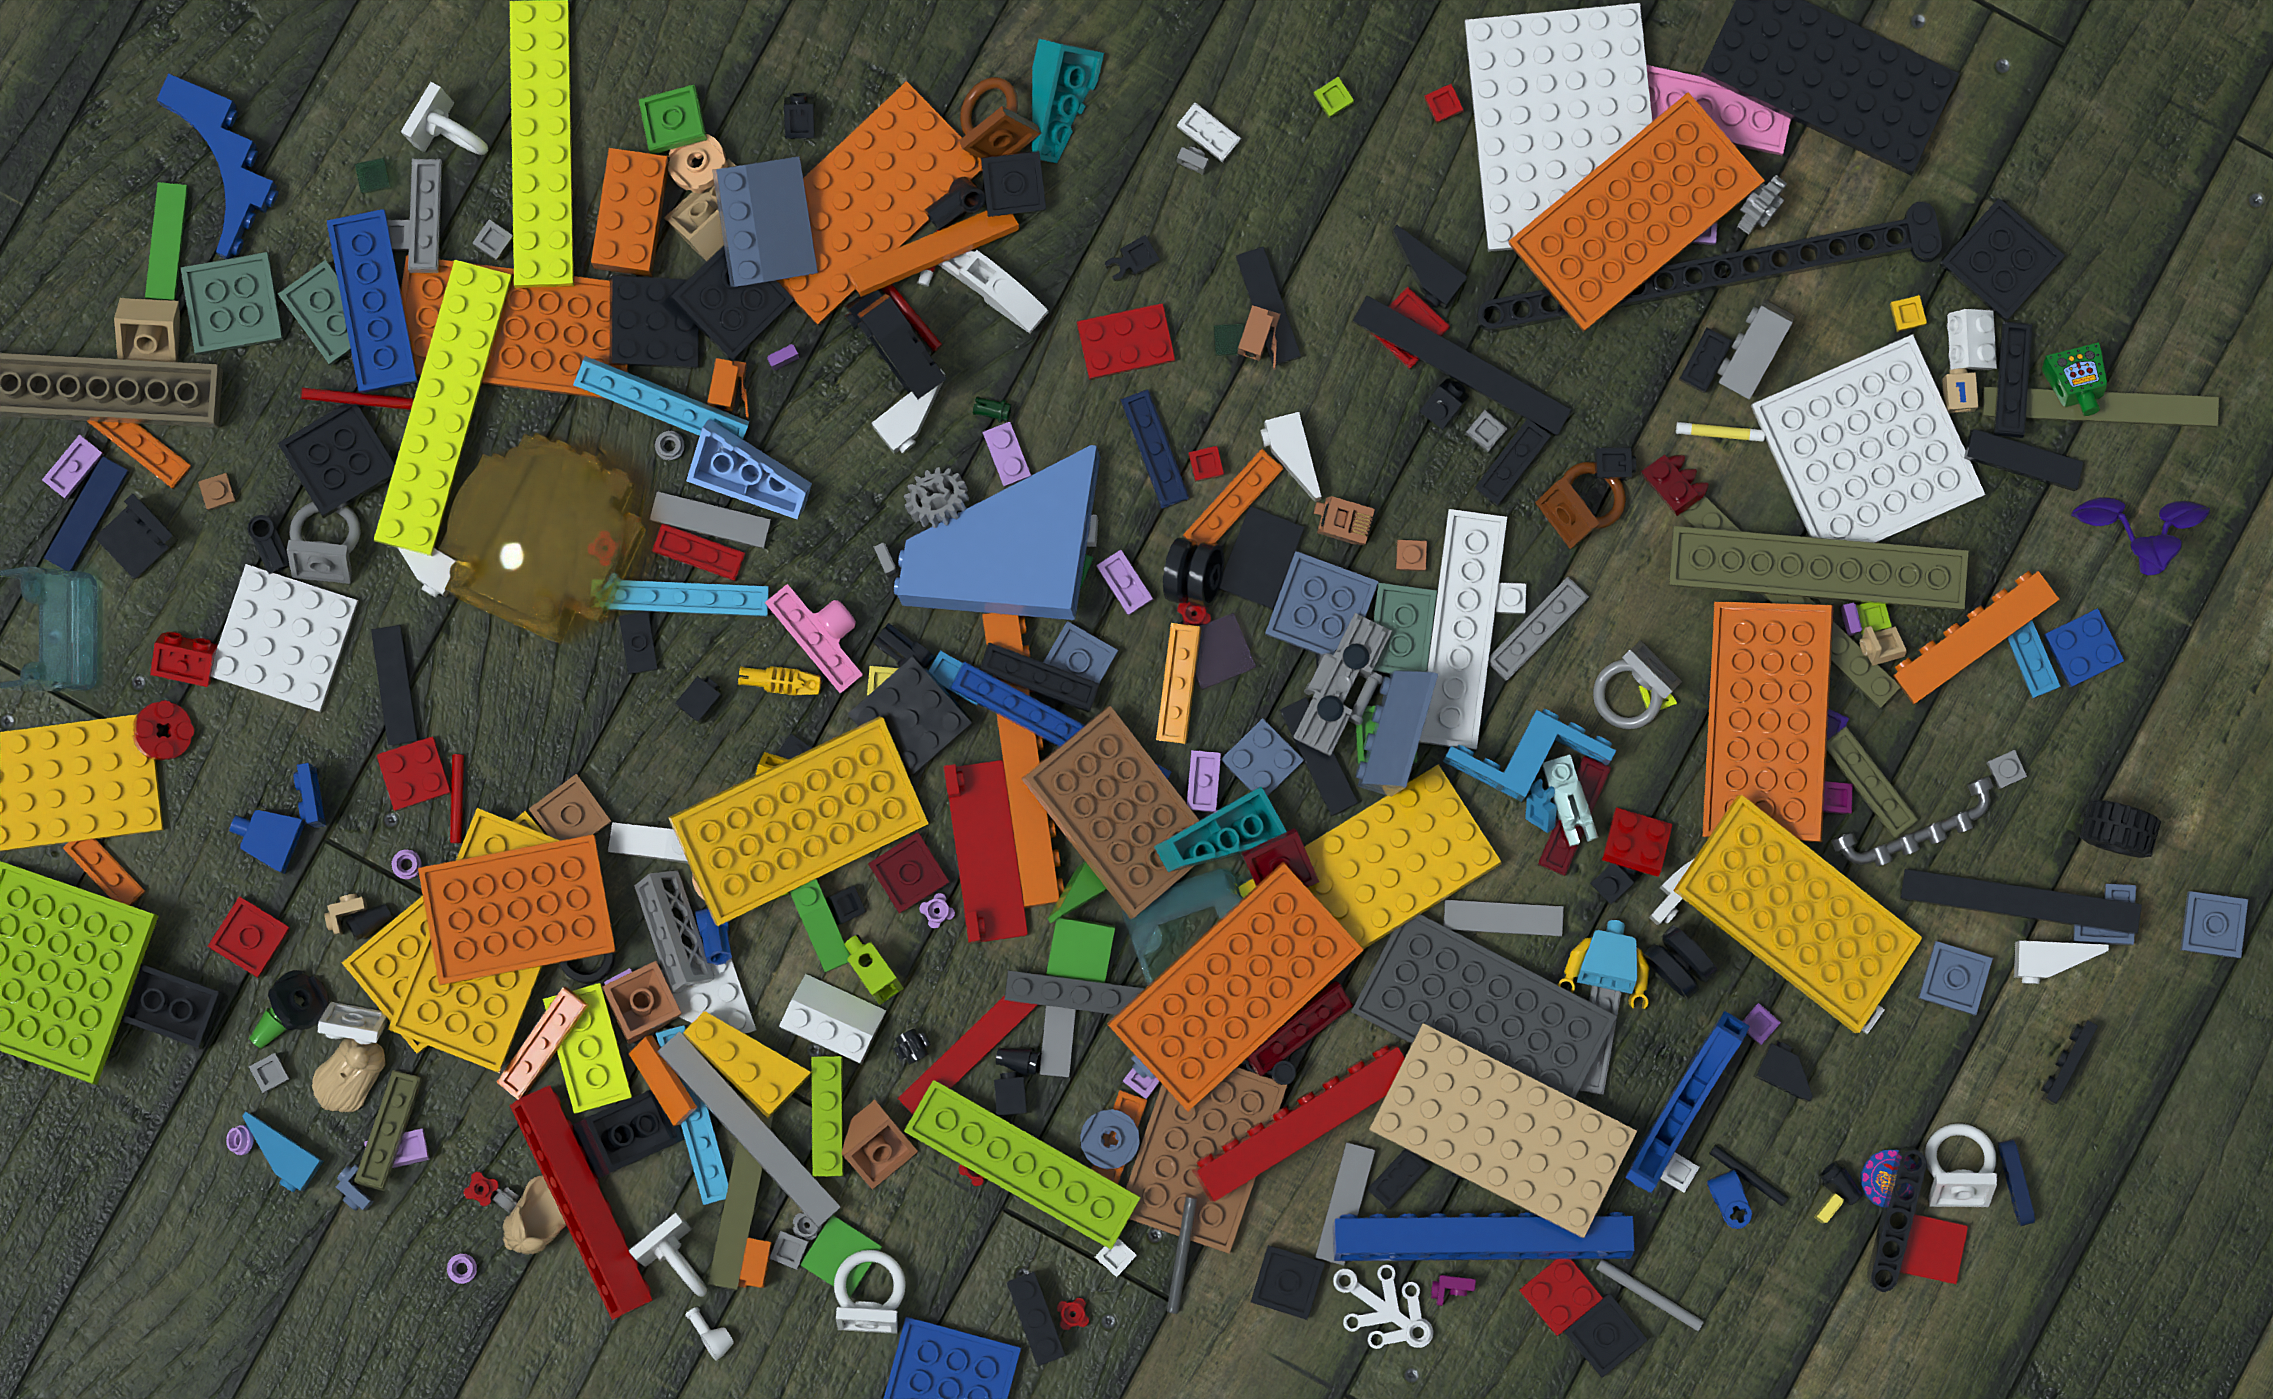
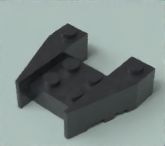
M876 290L862 297L859 295L844 306L849 312L845 317L854 330L861 329L907 393L912 391L917 400H919L946 380L938 365L928 354L921 340L911 330V325L889 295L885 294L882 296Z

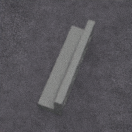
M678 870L649 873L634 886L671 993H680L691 984L711 982L715 978L710 964L707 963L703 943ZM671 880L674 889L673 895L664 889L662 881ZM673 906L681 911L683 916L682 922L674 917L672 912ZM682 933L691 939V949L683 944L681 939ZM691 961L700 966L702 975H693L690 966Z

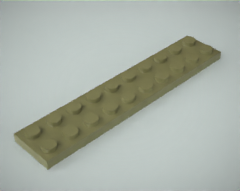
M1674 526L1668 586L1963 611L1965 609L1969 551Z

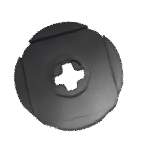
M293 970L285 973L275 981L273 987L268 992L272 1009L287 1030H306L314 1027L319 1023L326 1006H328V994L323 984L314 976L309 977L302 974L304 971ZM294 994L298 998L302 997L304 999V1002L301 1004L302 1006L296 1003Z

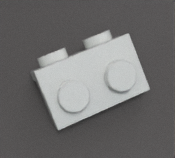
M1963 309L1948 313L1947 329L1950 370L1960 368L1976 370L1997 369L1994 312L1992 310Z

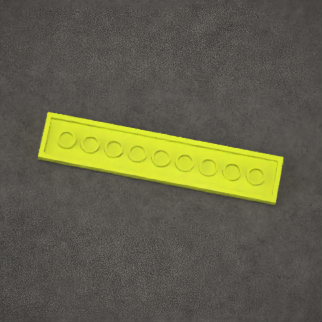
M510 1L515 288L574 286L569 1Z
M454 259L374 536L375 542L432 557L511 283V274Z

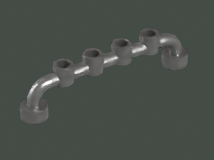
M1987 776L1967 784L1971 796L1978 795L1979 798L1977 806L1972 809L1960 812L1943 821L1926 826L1921 830L1904 835L1864 853H1858L1854 850L1852 845H1855L1857 840L1854 833L1849 832L1831 840L1835 852L1841 850L1846 859L1854 864L1863 865L1875 862L1876 867L1893 861L1891 856L1893 853L1902 850L1903 855H1908L1920 850L1918 843L1929 839L1931 844L1947 839L1945 832L1956 828L1957 832L1961 833L1975 827L1973 821L1983 816L1989 808L1991 800L1989 789L1993 788L1991 779Z

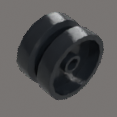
M1182 537L1175 539L1169 549L1164 567L1163 593L1165 599L1182 604L1189 599L1190 603L1194 606L1211 607L1218 596L1223 578L1224 553L1222 546L1210 542H1203L1198 546L1197 542L1193 539Z
M1672 925L1662 935V941L1669 951L1663 946L1654 943L1643 955L1649 965L1675 992L1684 999L1689 1000L1699 990L1698 984L1691 974L1697 979L1707 982L1718 970L1694 940L1678 927Z

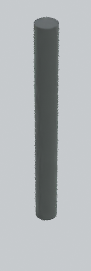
M1186 1195L1167 1306V1312L1174 1314L1179 1312L1197 1204V1197L1192 1195Z

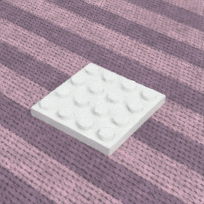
M246 564L214 656L211 677L321 713L359 601L275 573L269 575L266 570Z

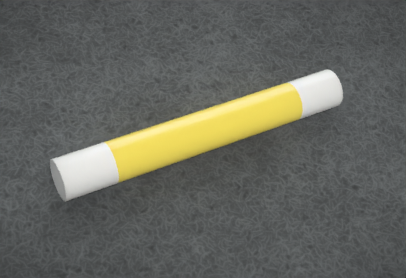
M1677 422L1676 434L1764 442L1765 437L1764 432L1758 429Z

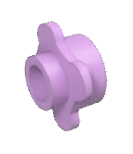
M941 893L936 894L934 899L928 903L923 902L920 905V912L926 915L929 920L928 925L931 928H938L941 922L946 919L951 920L955 914L954 910L949 908L945 902V895ZM936 908L940 909L938 914L934 912Z

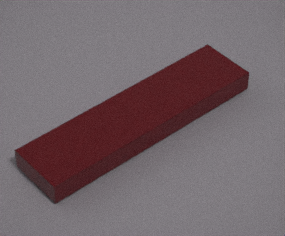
M1584 756L1576 774L1581 782L1590 813L1592 814L1611 767ZM1558 817L1555 828L1551 831L1537 865L1565 876L1578 845L1569 846L1561 820ZM1576 826L1575 829L1580 841L1584 831L1581 826Z
M1334 981L1317 994L1247 1057L1257 1075L1263 1076L1276 1063L1284 1060L1353 1007L1341 984Z

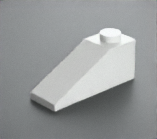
M943 382L919 400L910 392L872 422V427L894 455L898 451H901L903 454L916 444L914 439L918 436Z
M1299 412L1265 420V429L1260 430L1264 447L1270 446L1271 453L1314 502L1320 501L1321 493Z
M398 548L416 578L424 584L421 589L435 598L439 594L446 598L464 570L460 563L435 548L432 557Z
M612 822L608 852L688 864L674 829Z
M2017 941L2015 942L2014 978H2022L2023 984H2040V979L2053 976L2109 951V945Z

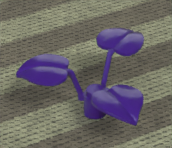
M2105 497L2086 501L2073 510L2071 517H2076L2081 522L2093 526H2105L2114 523L2117 519L2121 520L2131 541V550L2139 557L2140 572L2145 575H2156L2164 571L2170 560L2182 548L2180 539L2167 535L2169 527L2173 525L2176 528L2185 529L2195 526L2210 514V508L2187 501L2169 503L2159 511L2160 519L2166 521L2163 524L2161 535L2139 537L2137 539L2125 514L2122 513L2125 510V504L2119 500Z

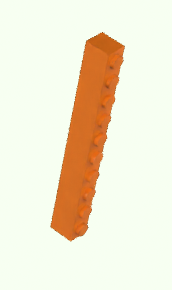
M996 613L982 614L986 645L992 643L1030 658L1029 646L1022 645L1021 634L1027 633L1024 616L1018 617V615ZM1002 681L1028 696H1030L1029 692H1032L1019 686ZM997 714L1024 907L1031 908L1056 904L1059 896L1064 891L1062 878L1056 879L1055 867H1060L1058 849L1052 850L1051 838L1056 837L1054 820H1048L1047 811L1021 779L1040 763L1038 750H1044L1042 737Z

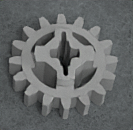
M1776 175L1767 186L1762 184L1753 191L1740 209L1745 215L1739 222L1738 227L1748 235L1758 224L1764 228L1785 199L1780 194L1787 183Z
M938 467L934 474H930L926 470L924 478L915 477L916 485L907 486L910 493L904 495L907 502L905 507L915 523L920 521L923 527H926L931 522L933 528H937L938 523L941 521L948 525V518L950 517L957 520L959 517L956 512L958 510L965 511L966 507L963 502L969 501L966 493L968 488L965 482L962 481L959 473L953 475L949 468L942 473Z

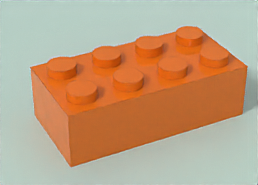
M609 148L591 259L594 269L652 277L668 176L669 160L667 156Z

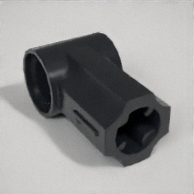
M959 177L952 182L949 192L927 207L925 213L938 230H942L965 212L972 213L980 210L985 203V194L968 177Z
M265 515L254 516L248 523V534L253 539L268 574L286 569L290 566L288 554L279 536L276 524ZM260 522H267L270 526L269 533L264 537H258L255 534V527Z
M890 623L881 630L873 642L880 650L894 659L899 667L913 655L926 668L935 658L921 644L916 641L912 642Z

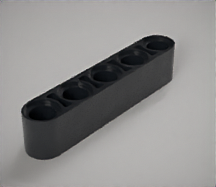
M1912 1146L1904 1147L1897 1153L1867 1270L1868 1281L1880 1292L1891 1291L1897 1284L1926 1170L1927 1161L1925 1156ZM1910 1154H1916L1918 1156L1917 1165L1911 1169L1905 1168V1158ZM1903 1183H1909L1911 1186L1910 1194L1906 1197H1898V1186ZM1895 1212H1902L1904 1215L1903 1222L1898 1226L1890 1225L1891 1215ZM1888 1241H1895L1897 1244L1895 1252L1890 1255L1883 1254V1245ZM1888 1270L1889 1279L1882 1284L1876 1283L1875 1276L1877 1272Z

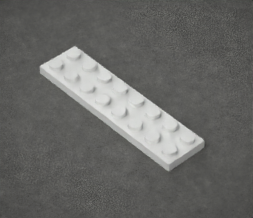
M1453 509L1448 510L1427 672L1437 673L1438 677L1419 743L1452 746L1455 748L1458 745H1462L1470 750H1477L1507 517Z

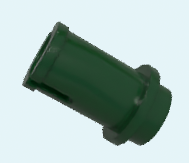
M979 396L976 397L973 415L998 419L999 423L1009 420L1011 404L1006 403V400L999 402L980 398Z

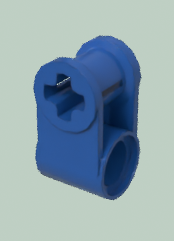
M1735 1170L1707 1181L1711 1195L1719 1207L1726 1224L1734 1229L1745 1227L1751 1220L1752 1212ZM1733 1207H1737L1738 1211H1745L1746 1215L1742 1217V1223H1739L1737 1219L1731 1220L1730 1215L1733 1213Z

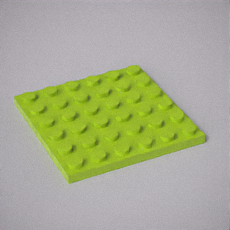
M0 861V1051L97 1085L159 916Z

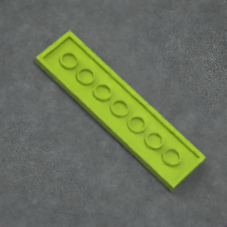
M935 1080L932 1081L904 1130L905 1133L1111 1250L1141 1197Z

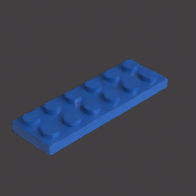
M382 209L326 220L359 393L418 382L386 211Z

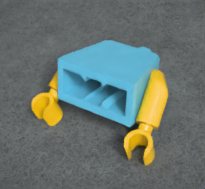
M1610 920L1607 923L1606 931L1595 930L1592 938H1584L1571 951L1564 970L1566 976L1559 981L1558 986L1561 987V983L1567 981L1571 983L1572 989L1570 992L1573 993L1575 990V982L1573 980L1574 977H1578L1577 983L1630 993L1628 1001L1632 1008H1634L1635 998L1642 997V1008L1645 1009L1648 1006V999L1644 995V991L1647 990L1649 965L1642 950L1636 947V939L1624 935L1625 924L1618 920Z

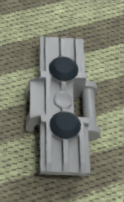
M1356 613L1354 614L1334 655L1327 653L1321 655L1318 662L1319 666L1311 682L1307 684L1304 693L1308 695L1314 694L1293 737L1294 739L1331 756L1347 722L1349 721L1356 725L1362 724V715L1377 685L1381 684L1384 679L1380 674L1374 672L1373 669L1392 630ZM1357 676H1362L1367 680L1353 709H1350L1343 704Z

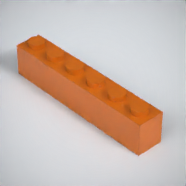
M2030 571L2026 572L2015 580L2018 586L2008 592L2004 588L1991 598L1994 603L1984 610L1980 605L1969 613L1967 617L1970 620L1960 627L1958 623H1955L1943 632L1946 638L1937 644L1933 640L1919 649L1922 655L1917 659L1911 661L1908 657L1894 667L1897 673L1893 675V678L1913 705L2060 600L2039 571L2033 575Z

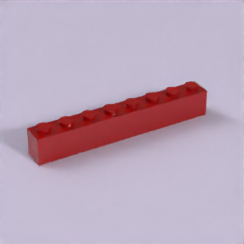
M1386 1044L1372 1053L1374 1058L1364 1063L1360 1060L1347 1068L1349 1073L1339 1079L1336 1075L1322 1084L1324 1089L1316 1094L1310 1091L1297 1099L1299 1104L1289 1110L1286 1106L1272 1114L1274 1120L1266 1125H1263L1262 1122L1257 1123L1247 1130L1248 1136L1240 1141H1238L1237 1137L1233 1138L1221 1146L1223 1151L1213 1157L1212 1153H1209L1196 1161L1198 1167L1192 1171L1209 1200L1217 1201L1385 1097L1405 1059L1398 1046L1389 1048Z
M549 1085L519 1098L509 1106L611 1319L614 1320L651 1302L653 1299L650 1295V1287L643 1280L638 1270L637 1260L629 1252L625 1243L624 1232L617 1226L612 1216L611 1205L604 1199L599 1189V1180L588 1166L586 1153L577 1143L573 1134V1126L566 1119L561 1109L558 1095L553 1092Z

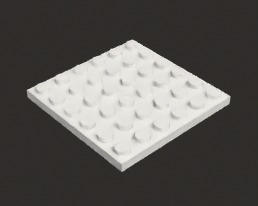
M1913 334L1751 405L1811 538L1877 543L1985 495L1970 460L1964 459V446Z

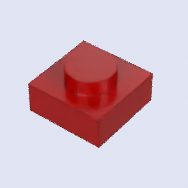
M1452 84L1424 96L1436 124L1463 112V107Z
M1217 446L1188 453L1195 482L1224 476Z

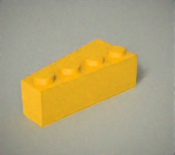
M706 1011L683 1032L685 1038L768 1119L810 1077V1071Z

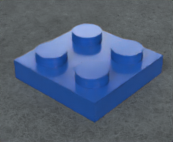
M2098 608L2044 634L2070 688L2124 662Z
M310 763L298 764V772L293 773L296 790H300L303 801L298 802L301 820L305 819V822L314 828L326 826L317 768Z

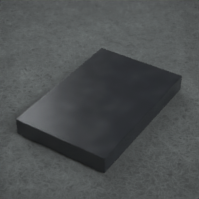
M1249 506L1224 570L1220 590L1273 610L1304 527Z

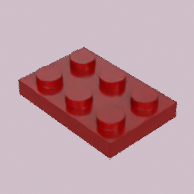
M1163 303L1077 321L1089 380L1175 362Z

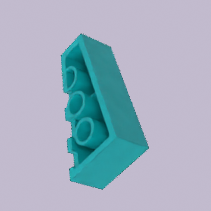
M1261 786L1155 845L1154 848L1167 871L1172 872L1241 854L1287 831Z

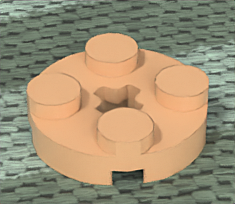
M706 134L707 140L671 149L669 153L668 171L673 180L681 188L697 194L714 186L713 169L728 167L724 149L714 137ZM695 157L697 159L704 157L701 166L692 168L694 165L692 160Z

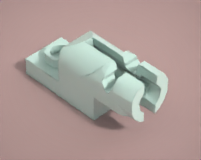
M1571 755L1544 762L1542 768L1548 787L1552 786L1555 789V795L1552 800L1557 806V816L1561 820L1569 846H1576L1580 843L1575 829L1576 826L1583 828L1587 842L1597 839L1598 835Z

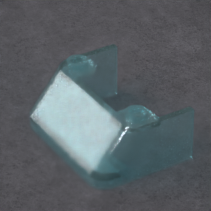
M30 566L0 570V577L21 579L23 598L31 604H39V662L25 664L21 670L20 680L0 682V689L31 692L83 691L92 689L97 681V583L95 578L85 572Z
M1216 869L1173 884L1132 919L1128 917L1124 910L1122 911V916L1147 986L1153 981L1144 956L1155 952L1161 945L1162 935L1158 925L1211 906H1215L1217 915L1221 919L1243 899L1237 882L1230 871Z

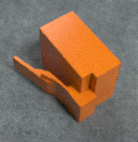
M716 358L707 402L709 406L733 412L740 379L742 380L741 393L742 400L745 403L746 418L749 419L747 391L744 387L746 363L738 361L733 363V361Z
M747 1238L738 1283L739 1287L747 1288V1285L760 1288L765 1287L773 1242Z

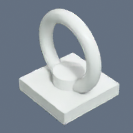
M430 82L401 133L415 148L424 153L434 136L442 134L478 155L486 154L488 146L481 138L448 118V113L454 102L440 86Z
M1950 1124L1937 1130L1930 1137L1925 1149L1927 1168L1934 1177L1929 1194V1206L1989 1207L1997 1185L1996 1173H1993L1996 1166V1152L1989 1137L1978 1128L1968 1124ZM1956 1135L1966 1136L1975 1140L1984 1152L1982 1169L1978 1173H1974L1971 1170H1955L1946 1173L1940 1167L1937 1160L1939 1145L1945 1139Z
M674 1213L630 1249L629 1252L645 1267L657 1258L660 1261L667 1259L696 1295L703 1297L707 1294L706 1285L678 1251L681 1247L679 1240L690 1232L692 1228L686 1220L677 1213Z
M863 1250L852 1254L840 1265L834 1279L835 1296L841 1306L837 1307L836 1310L838 1330L898 1333L897 1311L894 1310L900 1305L904 1297L906 1282L902 1268L890 1255L877 1250ZM864 1262H876L889 1270L893 1278L894 1287L891 1297L885 1304L881 1305L875 1302L853 1303L846 1291V1280L850 1271L855 1266Z

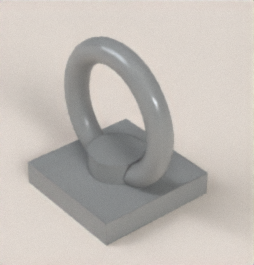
M313 502L308 503L295 514L290 525L291 540H288L287 554L292 578L351 584L352 569L349 553L357 545L361 532L357 515L347 505L335 512L347 521L349 527L348 536L342 545L323 541L308 542L302 538V526L308 517L319 512Z
M1641 640L1622 657L1624 660H1618L1606 666L1599 673L1594 684L1593 698L1599 714L1611 725L1622 729H1636L1650 723L1659 713L1663 699L1682 683ZM1632 671L1631 673L1635 680L1645 689L1651 690V701L1648 708L1636 717L1627 718L1619 716L1609 708L1606 702V685L1611 677L1619 672Z

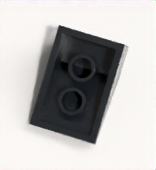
M648 1090L598 1112L573 1125L592 1170L598 1179L685 1140L679 1125L673 1126L652 1090Z

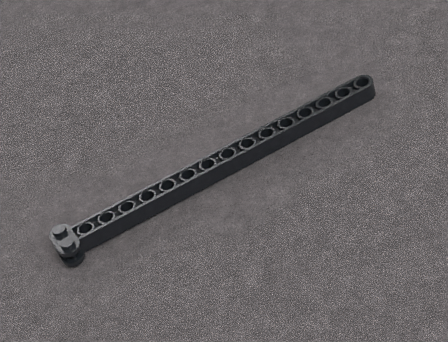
M1916 202L1909 207L1903 220L1663 266L1641 284L1643 286L1641 294H1629L1613 309L1909 251L1917 261L1928 263L1937 257L1942 248L1936 213L1929 203ZM1890 231L1898 232L1901 235L1902 242L1900 244H1891L1887 239V233ZM1861 237L1870 238L1873 242V248L1870 250L1861 249L1858 239ZM1833 242L1840 243L1844 247V254L1840 256L1833 255L1829 250V245ZM1804 248L1812 249L1816 255L1815 260L1805 261L1801 257L1800 251ZM1776 253L1784 255L1787 259V264L1783 267L1775 266L1772 262V256ZM1747 259L1755 260L1758 264V270L1753 273L1747 272L1743 267V262ZM1725 265L1729 269L1730 275L1726 278H1719L1715 275L1714 267ZM1690 270L1697 271L1701 276V281L1696 284L1689 283L1686 280L1685 273ZM1660 276H1667L1672 281V287L1661 289L1657 285L1656 279ZM1547 289L1488 300L1480 306L1477 313L1478 325L1486 332H1499L1571 318ZM1546 298H1551L1556 301L1557 309L1553 312H1547L1542 308L1541 302ZM1517 304H1523L1528 308L1529 314L1525 317H1517L1513 313L1512 308ZM1489 309L1496 310L1500 315V320L1496 323H1489L1485 320L1484 313Z

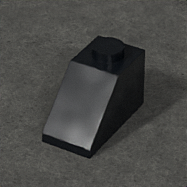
M1780 1041L1776 1045L1768 1044L1753 1077L1805 1102H1810L1813 1096L1799 1056L1792 1053L1794 1048Z

